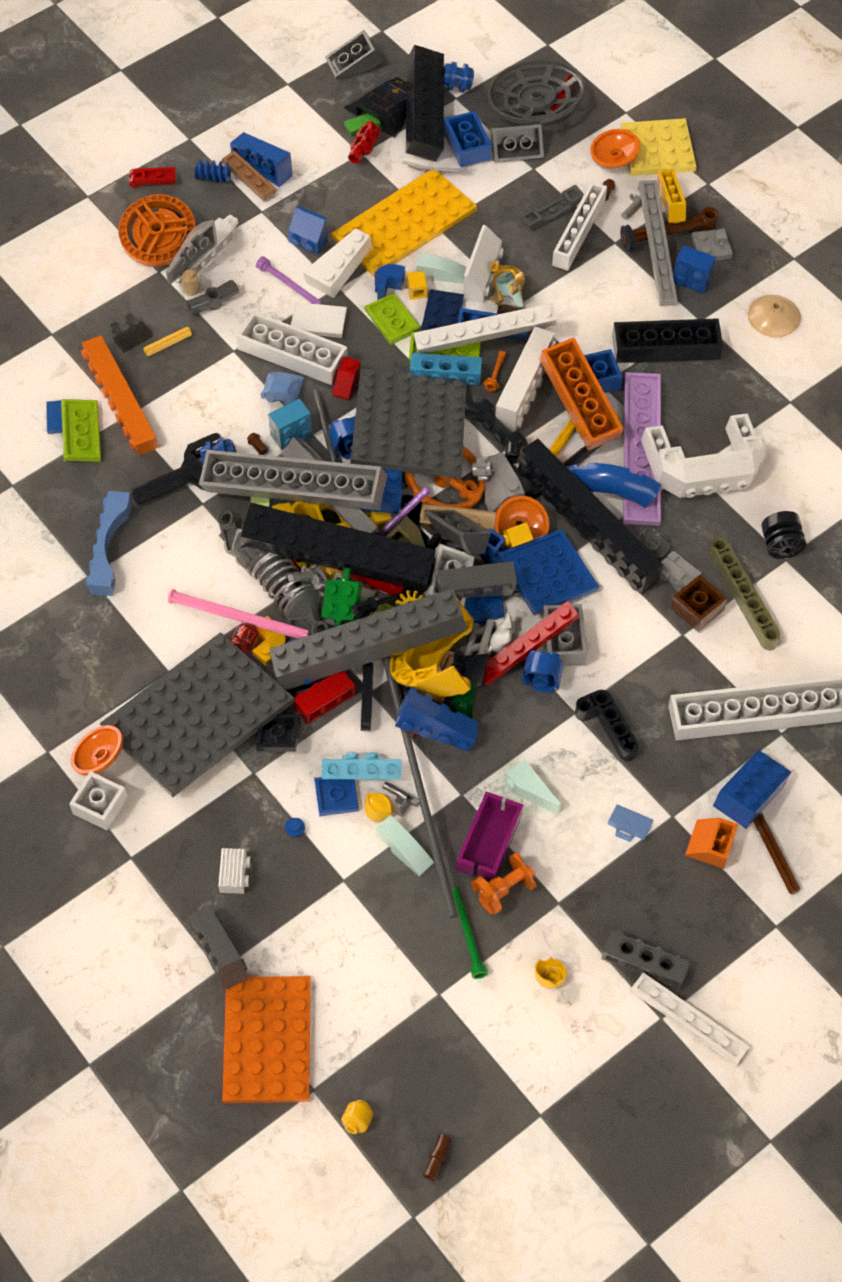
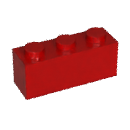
M344 671L330 675L323 681L314 683L305 692H299L294 698V708L306 724H309L356 695L355 685Z

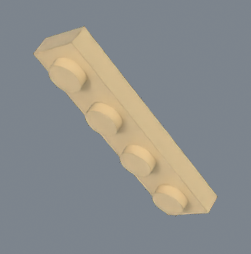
M422 503L420 523L431 524L426 515L428 510H455L483 529L489 531L492 528L494 530L496 512Z

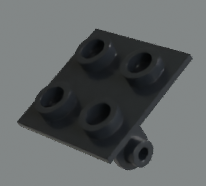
M457 650L453 654L454 659L451 666H454L462 677H467L470 682L477 683V688L482 687L489 653L465 656L463 651Z

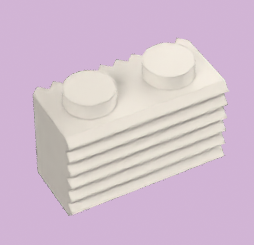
M222 848L218 885L220 893L244 894L245 887H249V875H246V868H250L251 856H247L246 849Z

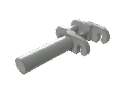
M632 193L629 197L633 202L621 214L622 218L626 219L642 204L640 195L634 196Z
M313 564L311 569H306L307 566L304 565L301 568L302 573L288 575L290 582L310 580L314 585H318L319 583L326 584L327 581L325 572L321 567H317L316 564Z

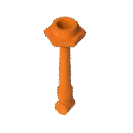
M499 350L492 378L488 377L483 382L486 390L490 392L496 391L500 387L496 377L506 357V351Z

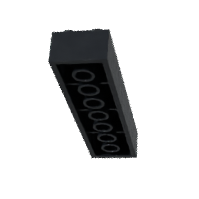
M414 44L407 57L405 153L436 162L444 149V54Z

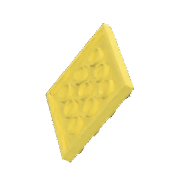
M686 118L621 123V129L634 133L640 142L638 156L628 164L630 176L658 174L659 170L674 169L675 173L696 171V162Z

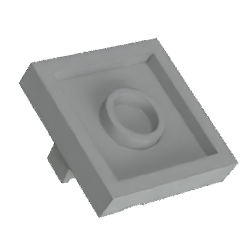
M725 228L693 232L691 234L694 249L715 256V261L732 259L733 253Z

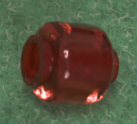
M240 624L232 636L234 646H237L242 652L251 651L255 648L260 638V633L253 624Z

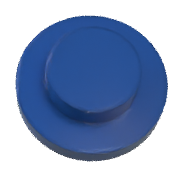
M291 818L285 824V831L291 837H299L305 831V824L300 818Z

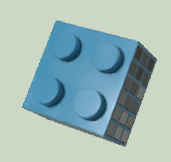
M300 398L268 414L270 436L281 450L285 449L293 437L305 440L312 435L311 413Z

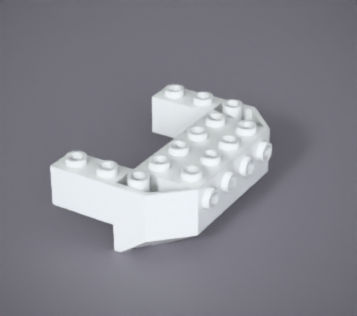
M747 413L730 416L725 428L734 450L732 452L685 458L681 446L671 448L663 426L645 428L641 442L654 478L661 484V488L679 498H691L696 495H710L715 492H728L729 490L748 488L766 457L763 434H755Z

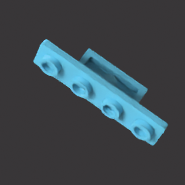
M347 752L346 755L342 756V759H322V779L400 780L402 778V760L382 759V755H378L377 752H367L366 755H358V752Z

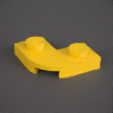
M254 626V632L264 641L252 652L256 658L267 666L272 661L269 649L285 644L286 637L284 634Z

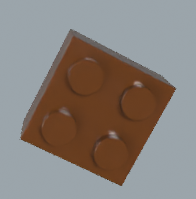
M699 575L673 596L671 609L699 632L725 610L727 598Z

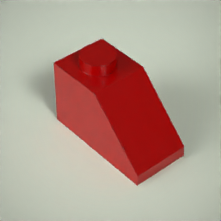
M343 357L337 371L332 396L350 400L360 378L361 361Z

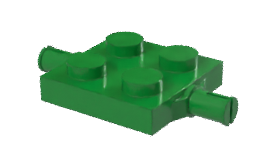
M343 568L342 579H327L321 617L335 621V627L342 625L343 622L354 621L358 618V615L352 613L353 609L351 606L360 603L363 583L349 580L350 568Z

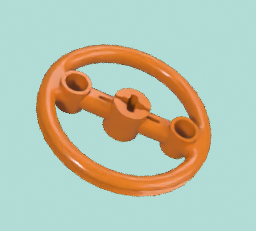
M463 446V457L471 466L473 463H477L476 456ZM404 472L408 488L416 496L422 490L417 485L413 473ZM434 475L433 481L438 487L446 488L450 485L459 491L462 499L467 501L459 504H446L436 501L427 495L421 502L471 509L478 503L485 491V480L479 481L477 476L476 485L472 480L464 481L459 478Z

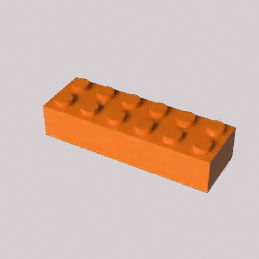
M575 337L542 350L540 361L587 450L589 451L619 438L623 427Z

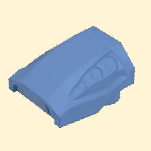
M269 372L264 389L261 392V398L271 403L281 400L287 405L298 399L304 377L283 372Z

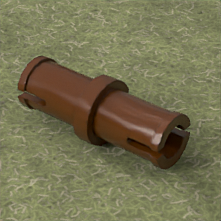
M438 1135L434 1150L429 1154L430 1160L423 1176L430 1181L437 1180L440 1168L446 1161L445 1155L452 1141L446 1135Z

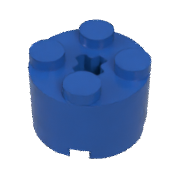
M355 416L332 422L329 431V438L336 454L342 456L343 459H351L349 449L353 442Z
M532 650L526 658L521 680L527 687L528 684L533 686L535 691L543 693L554 692L555 688L558 689L560 687L564 663L559 659V654L555 652L545 653Z

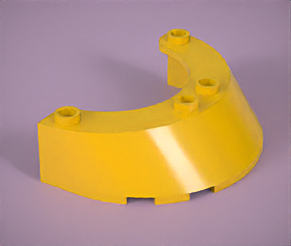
M459 600L458 603L467 630L392 655L390 659V673L399 684L410 688L413 687L438 697L463 695L470 690V680L467 677H462L454 666L443 671L440 668V663L446 652L460 638L468 635L473 628V618Z

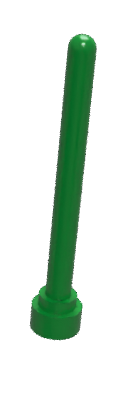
M454 886L452 894L473 963L470 969L473 979H481L489 974L487 966L480 961L460 889Z

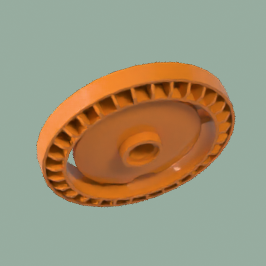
M163 194L150 195L135 201L123 213L118 228L119 239L124 251L132 260L145 266L162 267L171 264L189 232L196 227V223L191 210L181 200ZM154 208H159L158 211L155 212L151 210ZM168 209L174 210L175 212L179 213L183 218H179L174 212ZM135 219L136 221L133 225L132 235L134 242L138 246V248H136L129 240L130 227Z

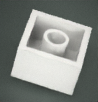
M90 771L69 805L73 815L108 830L128 797L125 787Z

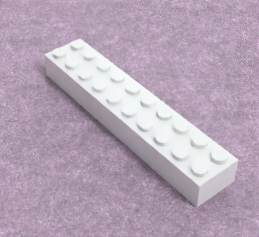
M842 676L671 695L668 707L675 740L842 722Z

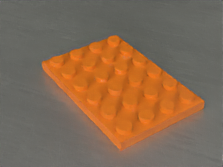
M311 976L247 977V980L226 989L223 1103L309 1102Z

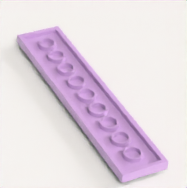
M625 372L624 467L629 468L631 473L639 476L644 474L655 480L641 439L645 428L661 426V374ZM661 488L656 498L645 508L623 497V524L660 526Z

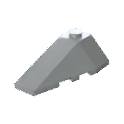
M214 220L202 222L189 232L166 271L168 284L171 285L181 276L184 270L191 268L218 245Z
M503 452L487 457V462L491 461L493 464V475H489V479L485 480V505L488 511L497 512L500 505L512 497L525 496L521 483L507 458L504 457Z

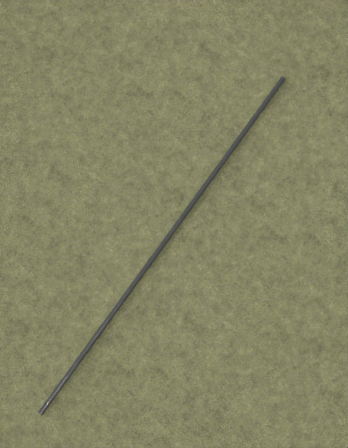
M315 389L313 390V396L330 461L338 462L336 452L329 438L330 429L320 391ZM362 581L363 584L371 588V585ZM388 656L382 658L396 714L398 715L402 702L396 680L390 673V657ZM401 729L449 917L451 919L456 918L458 915L409 731Z

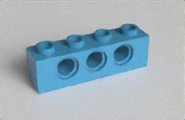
M411 353V375H424L431 378L441 377L448 380L466 381L468 385H480L482 357Z

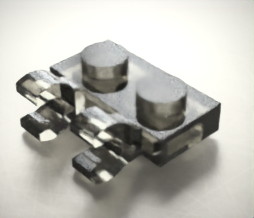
M131 313L125 316L129 329L124 332L117 322L110 325L113 328L111 332L115 336L113 341L123 353L152 337L151 330L143 321L137 323Z

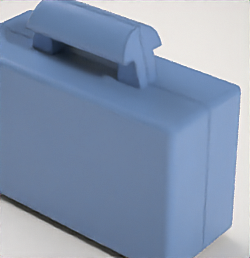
M618 804L608 820V825L616 828L615 836L631 842L634 837L645 840L653 823V819ZM620 830H621V831H624V832H626V833H628V834H631V836L626 835V834H624V833H622V832H619V831H620Z

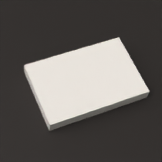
M295 302L291 326L317 336L342 338L347 307Z

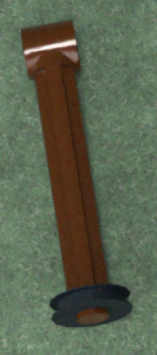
M706 207L702 210V213L686 217V221L679 223L664 222L666 235L697 228L705 231L713 230L716 226L718 211L713 207ZM628 224L621 226L620 235L625 250L634 249L635 242L648 240L646 227L632 230Z

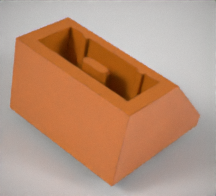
M722 818L697 819L685 856L724 869L738 824Z

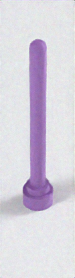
M264 256L258 259L256 268L260 271H268L312 304L322 305L319 299L272 267L269 259Z
M425 487L376 535L385 536L430 493V488Z

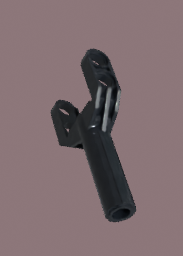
M213 433L188 444L184 452V461L180 468L132 488L131 493L136 504L141 505L189 483L204 490L199 485L202 473V466L197 460L201 458L199 448L205 446L207 441L213 443L222 438L219 433Z

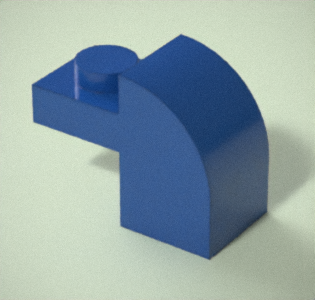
M387 264L377 269L374 274L377 300L386 296L388 288L402 290L405 280V266Z
M490 528L488 532L491 534L485 554L479 555L488 564L490 562L500 563L497 555L502 551L508 550L502 545L506 538Z

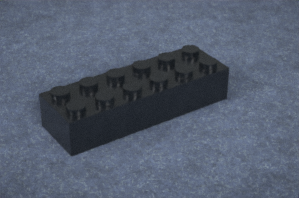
M719 318L614 322L612 339L614 356L617 363L721 359L723 342Z

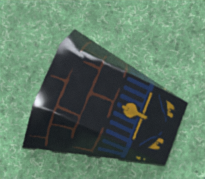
M398 77L391 79L344 106V109L356 116L362 111L367 112L382 121L383 132L395 138L406 119L407 82Z

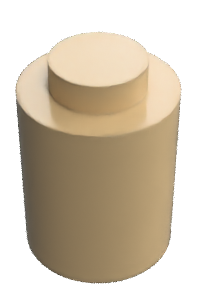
M194 269L184 270L181 273L183 292L189 296L198 294L200 284L197 271Z

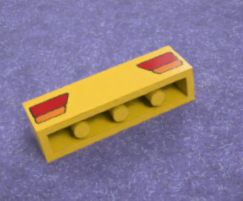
M659 170L657 174L658 191L668 222L679 223L686 221V201L675 170Z

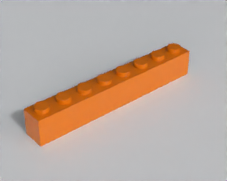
M100 335L82 342L83 350H81L83 359L88 360L89 363L87 364L90 372L95 373L94 378L97 385L102 386L101 392L104 398H108L110 410L115 411L116 414L114 415L117 423L122 424L123 427L121 429L124 436L129 437L130 440L128 442L131 449L135 450L138 456L157 449V438L103 337Z

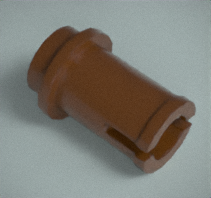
M607 179L603 182V185L607 186L605 201L609 199L611 192L616 187L612 179Z
M255 432L251 433L247 437L248 444L252 445L259 455L267 453L269 448L260 439V435Z

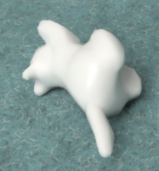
M510 612L506 613V617L493 620L496 631L491 637L486 653L490 654L492 651L499 653L514 641L512 635L516 631L515 622H512Z

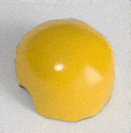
M552 957L544 961L539 959L534 966L537 982L546 989L557 988L566 981V967L559 960Z

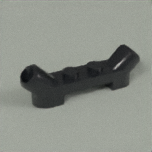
M486 398L478 403H465V419L479 420L484 428L494 435L496 441L501 442L505 446L504 457L507 458L509 463L520 461L521 450L528 445L525 437L518 430L511 433L494 416L495 406Z

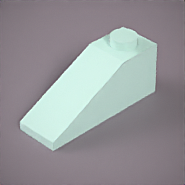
M526 760L506 771L504 782L510 791L513 790L517 796L555 814L560 812L561 803Z

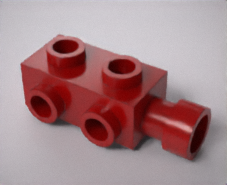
M368 121L356 133V138L350 145L351 151L348 155L350 162L358 164L364 155L367 156L372 152V147L378 140V135L381 131L373 121Z

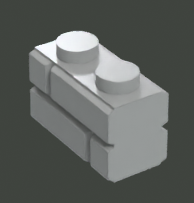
M672 551L667 558L661 561L663 567L660 578L664 581L668 580L678 592L697 576H702L698 569L675 551Z

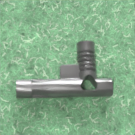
M387 781L382 787L384 790L397 796L395 802L401 806L396 813L403 817L411 804L418 807L420 803L419 799Z

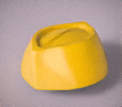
M367 793L364 812L372 821L383 822L388 816H393L394 804L387 795Z

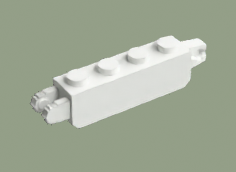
M229 215L224 219L218 218L215 221L218 245L189 269L196 270L199 275L234 240L233 230L238 225L236 217ZM181 276L175 282H182Z

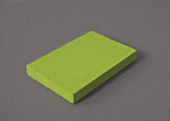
M395 293L364 306V311L390 345L411 336V332L421 331V327Z

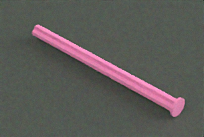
M172 589L168 596V603L170 604L173 602L297 639L310 635L309 630L177 592L176 589Z

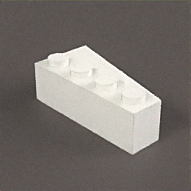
M354 229L303 271L305 282L334 298L371 250L370 236L358 229Z

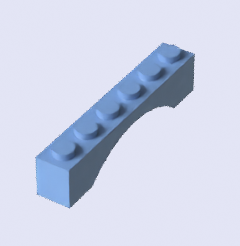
M108 491L107 498L103 499L104 512L100 514L99 523L101 525L100 529L97 528V543L93 545L92 551L94 557L89 562L90 575L86 577L85 582L91 595L113 596L116 579L114 571L107 560V551L115 531L122 523L129 519L132 500L128 492Z

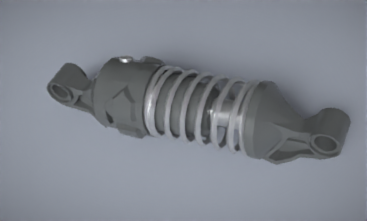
M228 510L222 511L218 517L221 530L219 537L224 541L226 553L236 558L235 562L241 565L254 580H257L259 586H263V591L268 592V597L274 599V604L279 605L280 611H284L288 624L309 630L310 635L323 631L325 627L326 630L335 627L333 624L319 621L321 594L315 587L310 585L308 580H301L298 587L295 584L299 581L290 582L288 580L289 574L301 573L296 566H293V562L285 556L240 545L242 532L241 516ZM284 595L281 602H277V598ZM284 603H287L286 607L282 608V605Z

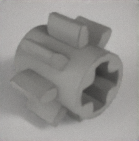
M487 457L476 459L477 463L472 464L473 476H478L479 481L489 479V475H493L492 462H487Z

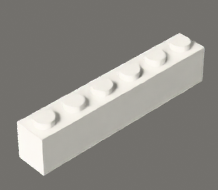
M591 181L553 252L552 266L569 270L606 200L607 186Z

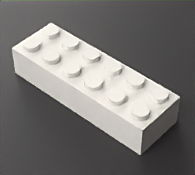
M254 311L236 336L238 350L333 385L336 380L337 371L343 357H348L347 346Z
M534 327L496 405L495 417L511 433L516 431L517 428H521L524 420L523 416L528 414L530 408L529 403L535 399L536 389L540 388L543 381V374H547L540 361L542 350L556 345L554 332Z

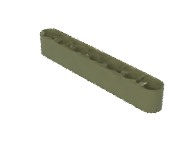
M715 537L712 540L709 552L712 561L760 645L765 650H774L780 638L778 627L728 541L723 537Z

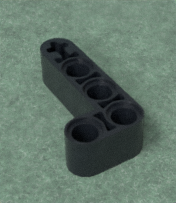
M601 689L580 697L576 701L575 717L580 721H588L597 717L620 758L627 762L633 761L637 755L638 742L610 693ZM607 716H612L614 719H609ZM616 732H621L623 735H618Z

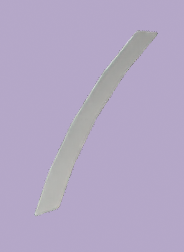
M406 160L402 162L404 164L414 166L417 168H423L428 170H433L432 168H435L415 164ZM468 167L435 168V171H460L467 170Z

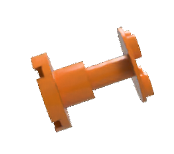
M517 852L509 856V861L514 871L502 879L497 876L487 882L479 876L471 881L474 893L478 891L480 896L478 898L479 902L491 915H496L502 911L499 900L509 894L508 889L521 881L529 890H534L537 887L533 880V877H535L533 869L530 866H525L522 857Z

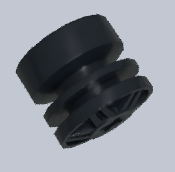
M780 511L771 514L762 521L761 528L766 540L765 544L769 556L776 559H786L800 554L806 548L805 535L797 513L793 511Z

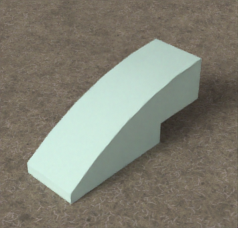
M418 252L416 272L424 271L426 276H433V281L464 284V274L467 267L441 256Z
M391 815L376 828V835L391 848V852L419 877L434 864V861L420 844Z

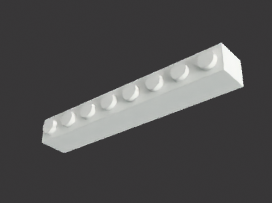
M553 303L416 332L414 337L418 353L426 354L532 331L534 327L546 328L555 326L556 315Z

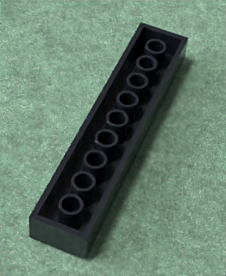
M538 438L521 450L518 467L519 473L531 482L534 489H538L543 494L544 499L550 502L556 511L567 519L570 526L575 527L580 532L583 539L588 540L592 544L593 549L599 552L605 558V561L617 570L620 577L625 578L630 583L633 590L638 591L642 595L658 583L663 564Z
M250 502L240 536V545L339 571H343V568H350L351 574L421 592L426 590L436 551L427 547Z

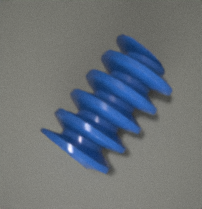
M200 158L199 163L196 164L194 176L196 180L200 177L201 180L206 178L207 181H211L213 178L214 182L219 180L221 183H224L226 180V183H229L231 168L228 162L223 166L222 161H219V164L216 165L215 160H213L210 165L209 159L203 164V160Z

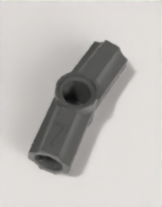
M229 280L217 288L210 287L206 290L205 294L187 300L189 311L194 315L207 309L218 310L224 301L239 293V288L233 280Z

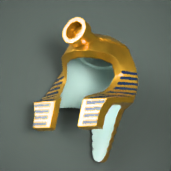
M496 261L492 262L490 270L494 272V284L490 301H494L496 305H499L504 301L503 297L510 296L516 306L524 307L522 287L525 282V275L513 265L502 266Z

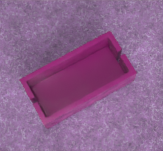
M486 791L456 860V870L474 876V873H476L477 877L481 876L487 882L497 877L522 818L524 805L506 799L505 809L501 810L503 797Z

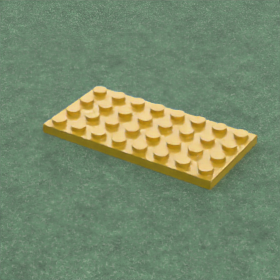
M432 168L433 170L424 173L333 231L331 238L339 243L354 229L369 235L372 248L360 265L374 277L378 268L387 264H396L477 211V205L442 174L435 171V168Z

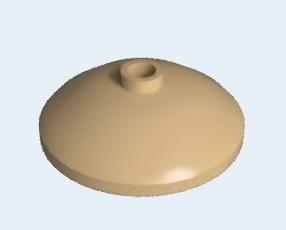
M764 295L754 300L750 305L748 320L757 332L765 336L783 337L791 334L798 327L800 311L794 302L784 296Z

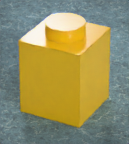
M424 271L407 273V287L410 300L427 298V284Z
M527 522L503 531L504 535H502L506 538L504 544L508 545L509 549L533 540Z

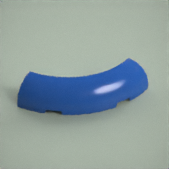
M588 463L587 466L578 467L575 464L567 467L591 492L618 495L634 501L644 508L656 498L661 488L659 482L647 475L642 474L639 476L631 473L629 468L617 465Z

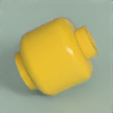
M363 1100L352 1101L348 1104L341 1118L342 1124L345 1126L346 1131L351 1134L364 1133L373 1118V1111L371 1106Z

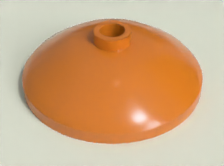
M625 129L608 130L598 135L592 142L590 147L591 157L599 166L620 168L628 165L638 156L640 142L638 137L631 131Z
M512 497L503 502L496 512L494 530L500 535H504L503 531L515 527L517 522H521V524L527 522L533 540L548 534V514L545 508L531 497Z
M104 725L87 733L72 752V768L78 774L87 776L90 771L98 774L110 767L120 755L124 739L121 731L115 726Z

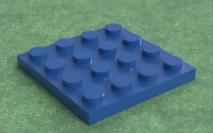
M562 529L502 551L497 555L500 563L513 561L517 579L516 588L534 616L543 613L545 605H563L567 601L571 602L599 589V585Z

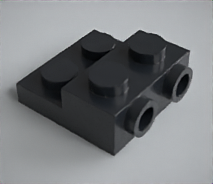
M277 714L264 727H260L257 734L256 750L296 752L301 729L299 714Z

